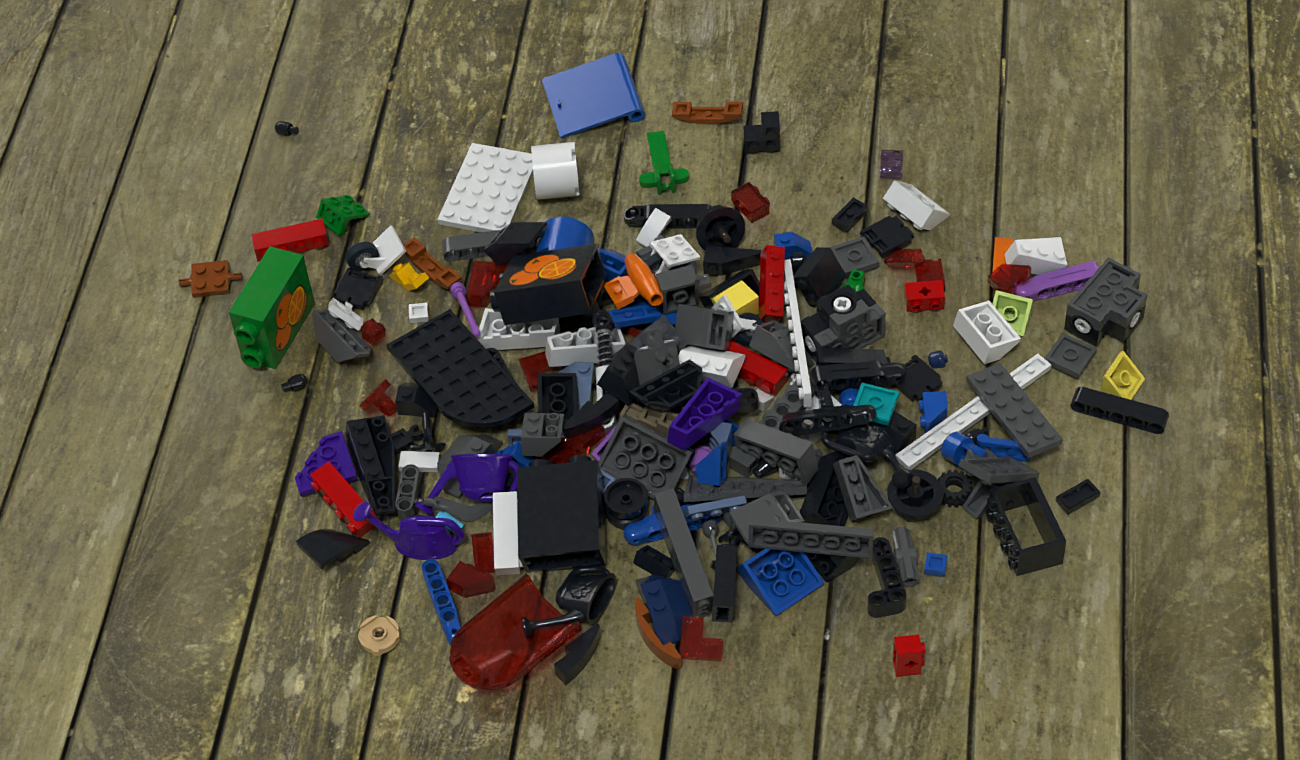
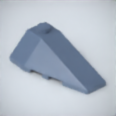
M575 361L558 372L576 373L578 410L587 401L592 403L593 382L596 378L594 362ZM586 432V433H584V434H581V435H578V436H575V437H585V438H587V433H588V432Z

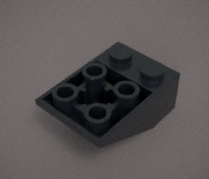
M511 222L498 232L483 251L498 267L503 263L508 264L512 256L521 255L525 249L529 250L536 244L534 240H537L545 233L543 229L547 226V223Z

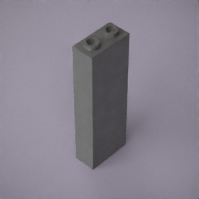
M672 488L655 493L654 513L692 611V617H704L712 612L713 593L675 490Z

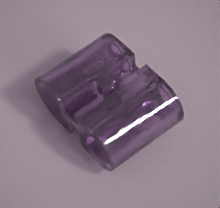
M881 150L880 178L902 179L903 150Z

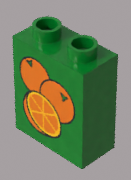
M269 246L229 310L241 359L252 368L265 366L276 369L315 305L303 255Z

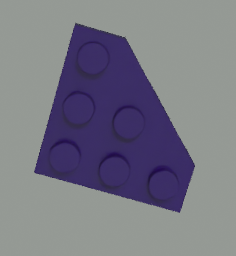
M342 431L322 437L316 451L311 453L302 471L298 472L295 476L300 497L315 493L310 485L312 482L310 474L328 461L348 483L357 480Z

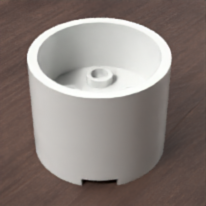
M575 142L531 146L536 200L580 196Z

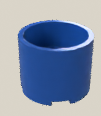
M553 217L545 221L547 223V226L543 229L545 233L538 238L534 253L594 244V234L586 224L577 219Z

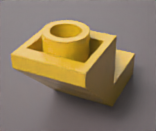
M410 263L397 264L392 268L393 272L389 275L392 280L408 291L417 289L429 279L425 272L418 274Z

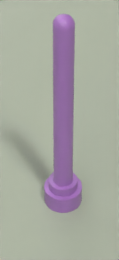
M456 282L451 285L450 292L454 298L458 299L473 335L478 337L480 336V330L465 298L466 289L462 283Z

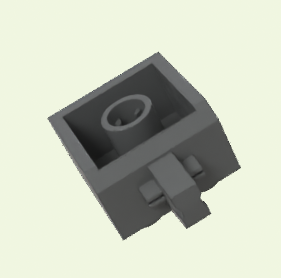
M692 265L656 274L657 282L663 294V301L660 306L664 315L677 312L678 304L696 306L699 302L698 292L711 287L708 274L696 275Z
M660 329L647 331V346L637 349L634 354L640 385L680 365L676 341H663Z

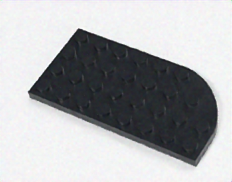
M451 309L386 345L387 350L440 412L453 422L476 428L495 427L511 422L535 408L534 402Z

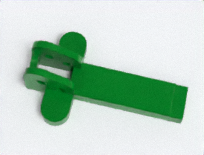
M664 131L647 133L653 172L641 174L639 184L643 188L657 187L658 195H661L663 190H672V193H676L675 185L686 183L689 180V172L684 168L673 169L670 163ZM668 174L670 183L663 185L660 175Z

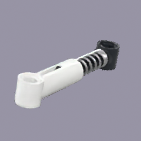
M606 310L597 311L592 319L598 335L597 340L599 341L597 343L599 347L597 350L599 362L597 364L600 367L596 368L597 401L607 392L599 387L597 383L612 361V353L610 352L612 348L610 342L612 340H610V336L615 328V322ZM608 320L606 324L600 325L601 321ZM616 415L611 418L609 424L599 426L603 433L608 434L612 428L617 426L618 420Z

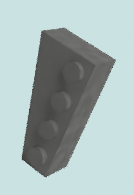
M747 418L733 434L737 448L757 459L762 457L773 468L777 465L786 470L785 474L791 478L793 475L800 478V483L804 485L808 484L819 469L813 444L807 439L798 438L790 433L779 431L774 427H769Z

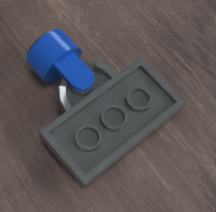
M957 431L949 434L941 447V453L944 458L966 470V474L980 478V481L987 485H992V483L1004 484V482L1015 483L1033 477L1038 479L1040 474L1010 456L997 457L990 450L980 448L974 444L972 439Z

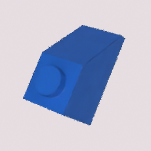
M794 232L774 234V246L785 247V259L793 256V252H802L803 256L809 257L813 252L810 241Z
M722 442L696 465L695 475L697 476V483L720 486L726 481L727 442Z

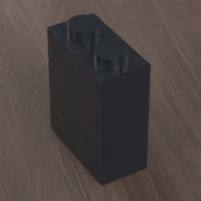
M816 247L793 276L809 305H817V300L833 293L846 277L830 247Z

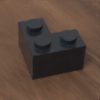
M779 111L761 112V125L743 126L745 153L780 152Z

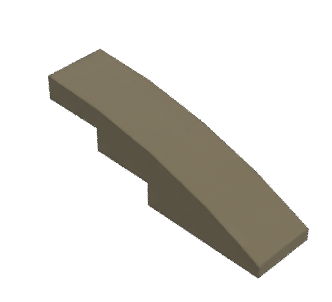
M631 403L630 406L625 404L619 415V420L622 415L627 414L668 436L669 426L678 414L670 410L661 412L647 405L645 408Z

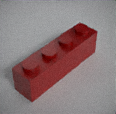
M323 218L251 234L257 262L261 261L269 246L293 253L329 246Z
M766 245L760 253L759 317L764 323L773 320L779 322L783 318L785 247Z
M730 340V348L725 351L745 354L746 356L737 377L750 385L762 389L766 393L776 396L788 382V369Z
M330 461L310 474L312 481L310 485L313 490L323 495L322 499L325 504L335 509V515L340 521L343 519L347 523L346 527L351 534L355 533L361 538L375 527L369 521H355L353 519L354 510L364 501ZM371 510L370 512L372 513V515L377 518L375 513Z

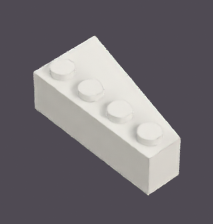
M485 308L479 327L480 336L476 338L486 349L505 350L546 347L547 337L560 334L559 318L504 325L500 312H494L493 309Z
M586 327L579 328L575 333L568 331L547 337L545 355L549 367L566 366L575 361L598 363L599 359L597 356L599 353L597 350L599 347L597 343L599 341L597 340L596 328L586 329ZM614 328L610 336V340H612L610 342V346H612L610 349L611 356L625 345L620 328Z
M517 491L493 493L494 570L496 575L520 574V567H523L518 558Z

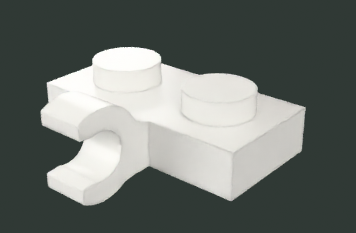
M333 298L328 305L330 314L335 318L344 320L349 328H355L359 331L363 326L364 319L352 311L353 305L347 301L343 305Z

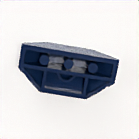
M655 574L636 579L635 582L642 602L649 611L650 623L658 639L663 645L669 642L672 644L680 642L682 634L692 617V611L680 580Z

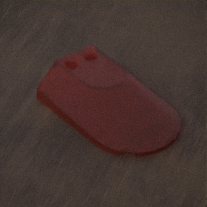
M526 573L457 631L451 642L450 664L455 675L472 688L479 690L502 689L521 679L582 630L581 624L579 622L575 624L565 623L540 628L532 632L530 637L526 639L522 627L523 616L528 620L536 622L562 616L542 596L530 576Z

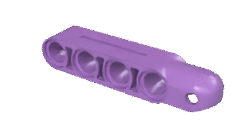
M1090 261L1039 274L1030 280L1017 283L1013 293L1014 295L1027 297L1034 301L1078 291L1084 287L1091 276H1094L1099 265L1095 261Z

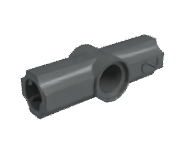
M897 527V529L892 531L895 548L894 558L899 568L903 585L914 587L919 583L916 548L912 545L910 530L905 527Z

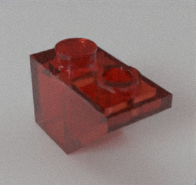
M1002 264L988 276L987 282L995 290L1012 294L1017 289L1016 286L1019 283H1025L1031 277L1032 268L1029 265Z
M461 561L446 578L448 589L464 598L494 592L496 589L494 577L491 574L482 572L472 564H465Z

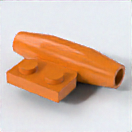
M634 253L627 255L624 260L628 276H618L603 284L618 310L634 302V299L639 294L652 306H657L663 301V294L655 275L649 266Z

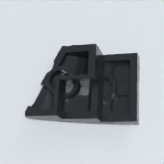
M332 529L316 530L296 540L297 546L321 569L335 559L338 562L351 552L357 554L370 544L367 539Z

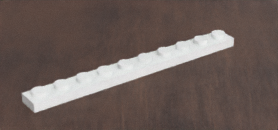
M791 259L784 260V292H786L784 293V303L788 305L786 307V316L790 318L788 320V330L792 331L790 333L791 345L794 344L792 356L797 359L794 360L795 372H799V374H796L797 386H801V388H798L799 400L803 399L804 407H812L808 367Z
M1036 354L1012 371L1010 375L1023 390L1050 371L1051 364L1042 356ZM977 396L897 453L896 457L899 463L905 469L912 470L941 449L943 441L949 434L956 431L960 433L965 432L990 414L991 411Z

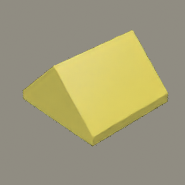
M739 281L711 298L715 305L722 296L726 295L738 316L743 313L759 314V296L743 281Z
M1120 351L1104 375L1101 392L1132 400L1145 378L1124 351Z

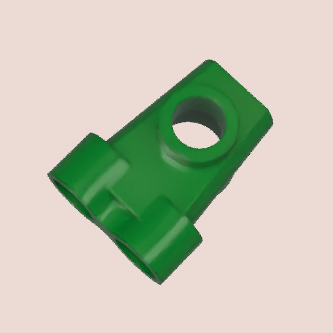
M853 269L847 282L842 287L849 284L855 292L865 289L863 287L865 272Z

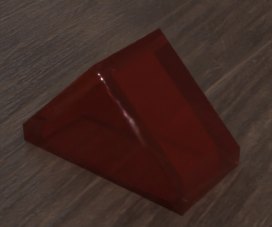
M492 533L471 534L475 574L495 572Z

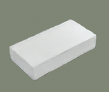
M401 451L399 471H402L404 466L413 464L418 467L419 472H438L437 462L440 460V452Z

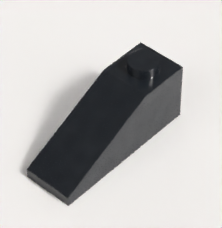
M706 245L703 260L704 274L722 276L759 266L761 250Z

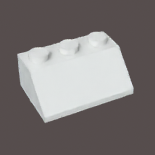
M894 180L883 197L891 209L900 211V216L914 222L913 226L919 230H931L950 216V213L916 187L904 182Z
M990 301L962 308L957 312L953 324L954 328L984 364L1000 360L1021 340L1019 335Z
M690 345L682 349L678 357L680 364L690 359L702 367L701 382H704L708 377L729 388H733L746 356L745 354Z

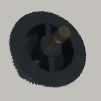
M722 205L711 206L705 209L697 218L696 239L703 250L706 249V245L735 248L744 236V218L733 208Z
M910 470L913 474L912 483L905 488H898L893 485L891 480L887 488V497L894 510L905 521H923L929 518L941 505L944 497L943 487L934 475L922 470Z

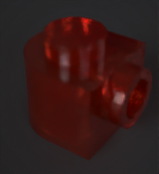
M372 318L361 326L362 338L370 345H374L385 337L386 329L383 324L376 322Z

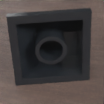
M405 382L399 385L395 398L398 415L422 417L423 413L427 412L430 418L436 417L438 408L416 383Z

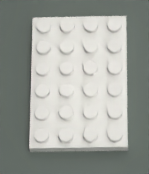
M472 143L437 219L438 224L477 232L501 230L513 222L533 176L532 154Z

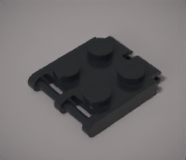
M888 216L860 231V235L870 242L869 245L871 247H875L879 251V255L882 258L910 244L911 239L914 238V233L907 226H904V223L898 216Z
M348 268L334 292L335 299L344 305L347 301L353 307L364 309L365 306L370 305L383 281V276H373L365 271L361 273Z
M917 355L912 356L911 360L906 364H902L906 368L904 380L899 384H893L912 401L916 399L918 402L922 400L923 392H935L943 386L941 376Z

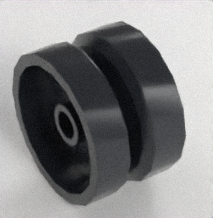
M620 478L607 486L604 492L605 511L609 523L624 530L626 525L640 521L649 515L647 489L640 481L632 478Z

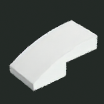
M655 208L641 229L636 242L644 247L649 246L650 242L661 236V233L671 221V217Z

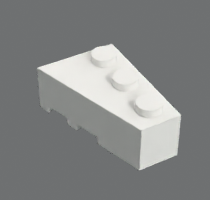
M1061 237L1015 240L1005 253L1007 268L1035 275L1067 267Z

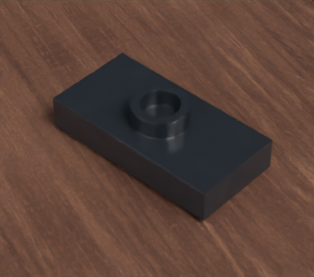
M1086 479L1056 496V502L1069 514L1099 497L1101 492L1089 479Z

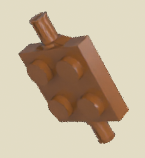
M228 260L191 264L190 278L179 279V286L191 285L193 298L230 294L231 281L242 280V273H230Z

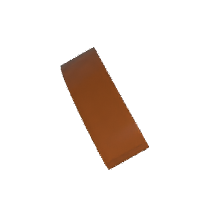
M674 102L672 117L696 124L726 123L742 116L743 102H726L725 107H692L691 102Z
M415 237L403 244L406 250L405 256L421 273L425 272L429 280L438 286L449 289L452 284L462 279L452 268L444 267L426 251V246Z
M639 597L636 598V620L645 644L661 661L673 668L681 669L682 659L671 642L665 645L661 643L649 626L650 614Z

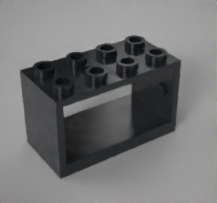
M1036 477L990 489L989 498H987L988 509L986 510V517L988 521L992 522L994 535L999 537L1001 550L1007 554L1008 565L1011 570L1014 569L1016 576L1063 564L1066 539ZM1027 506L1044 543L1022 549L1005 511Z

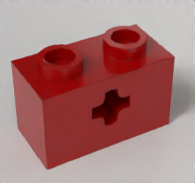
M942 280L905 283L904 298L906 311L918 312L944 309L945 294Z
M919 634L894 637L892 660L896 677L921 674V666H925L924 655H926L924 642H920Z

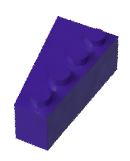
M707 377L669 426L667 442L682 450H686L740 409L742 393Z

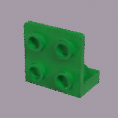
M343 195L321 199L316 218H323V223L338 236L344 235L350 219L369 217L370 212L364 206L354 201L351 196Z

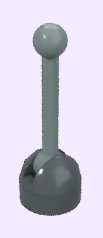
M710 520L702 524V530L705 536L711 537L716 557L717 545L715 536L718 534V524L716 521Z

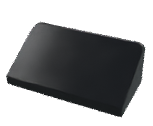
M646 545L636 551L633 563L650 574L670 578L675 572L671 558L651 546Z

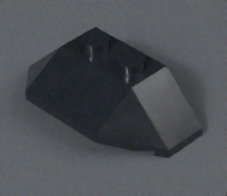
M689 359L630 390L629 394L641 403L658 411L671 410L690 400L700 388L702 367Z

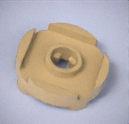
M379 615L371 616L359 628L358 639L360 645L365 651L372 653L373 656H381L383 653L391 651L400 642L398 624L389 616H385L386 618L379 617ZM376 632H384L381 637L377 638L375 635Z

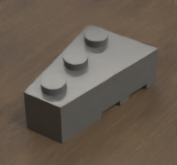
M857 455L833 463L850 521L893 508Z

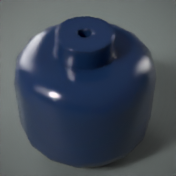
M941 350L931 352L928 356L929 365L932 368H944L946 362H948V357Z

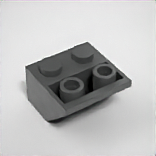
M525 413L521 434L522 456H543L561 442L564 414Z

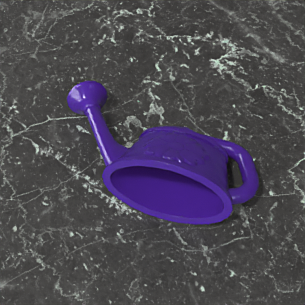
M510 454L450 455L452 460L427 498L433 499L434 496L437 497L449 480L458 478L459 491L466 498L476 502H493V494L484 493L505 491L504 486L509 468L514 471L515 477L508 492L517 491V468H520V466L511 460L513 455ZM422 501L415 503L417 508L424 513L434 515V510L431 506H423Z
M368 502L359 504L353 513L355 521H369L395 542V548L399 553L413 559L436 560L448 557L457 550L458 544H461L465 539L463 530L456 522L448 518L424 515L411 516L403 519L399 524L400 529L395 530L372 515L370 512L371 505ZM446 526L449 527L457 535V537L451 536L449 531L446 529Z

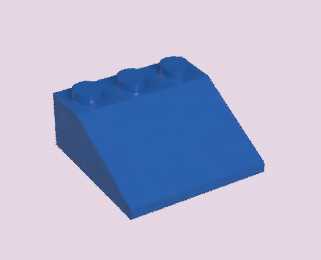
M764 549L736 567L747 586L775 616L824 584V581L804 552Z

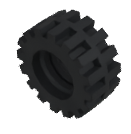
M948 470L947 474L943 472L938 478L944 491L942 504H948V507L952 505L955 508H958V505L962 507L972 493L973 484L972 480L969 479V475H964L963 471L958 473L957 470H954V472ZM951 485H956L962 488V490L959 492L949 491L947 487Z

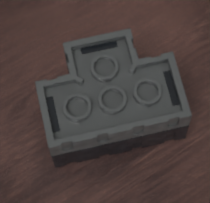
M1108 257L1104 264L1094 273V276H1091L1084 287L1074 296V299L1067 304L1064 329L1096 346L1107 334L1124 343L1144 318L1148 294L1138 291L1141 274Z
M849 284L838 288L835 292L817 300L816 313L800 321L804 348L815 363L816 348L818 347L865 348L885 337L886 313L865 289L855 292Z

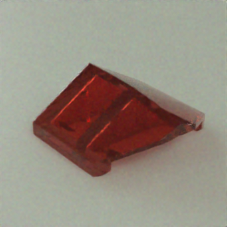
M921 248L897 250L884 259V263L892 269L916 267L925 262Z

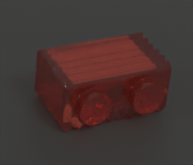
M750 182L731 191V201L751 223L769 215L770 202L768 198L763 197L759 189Z

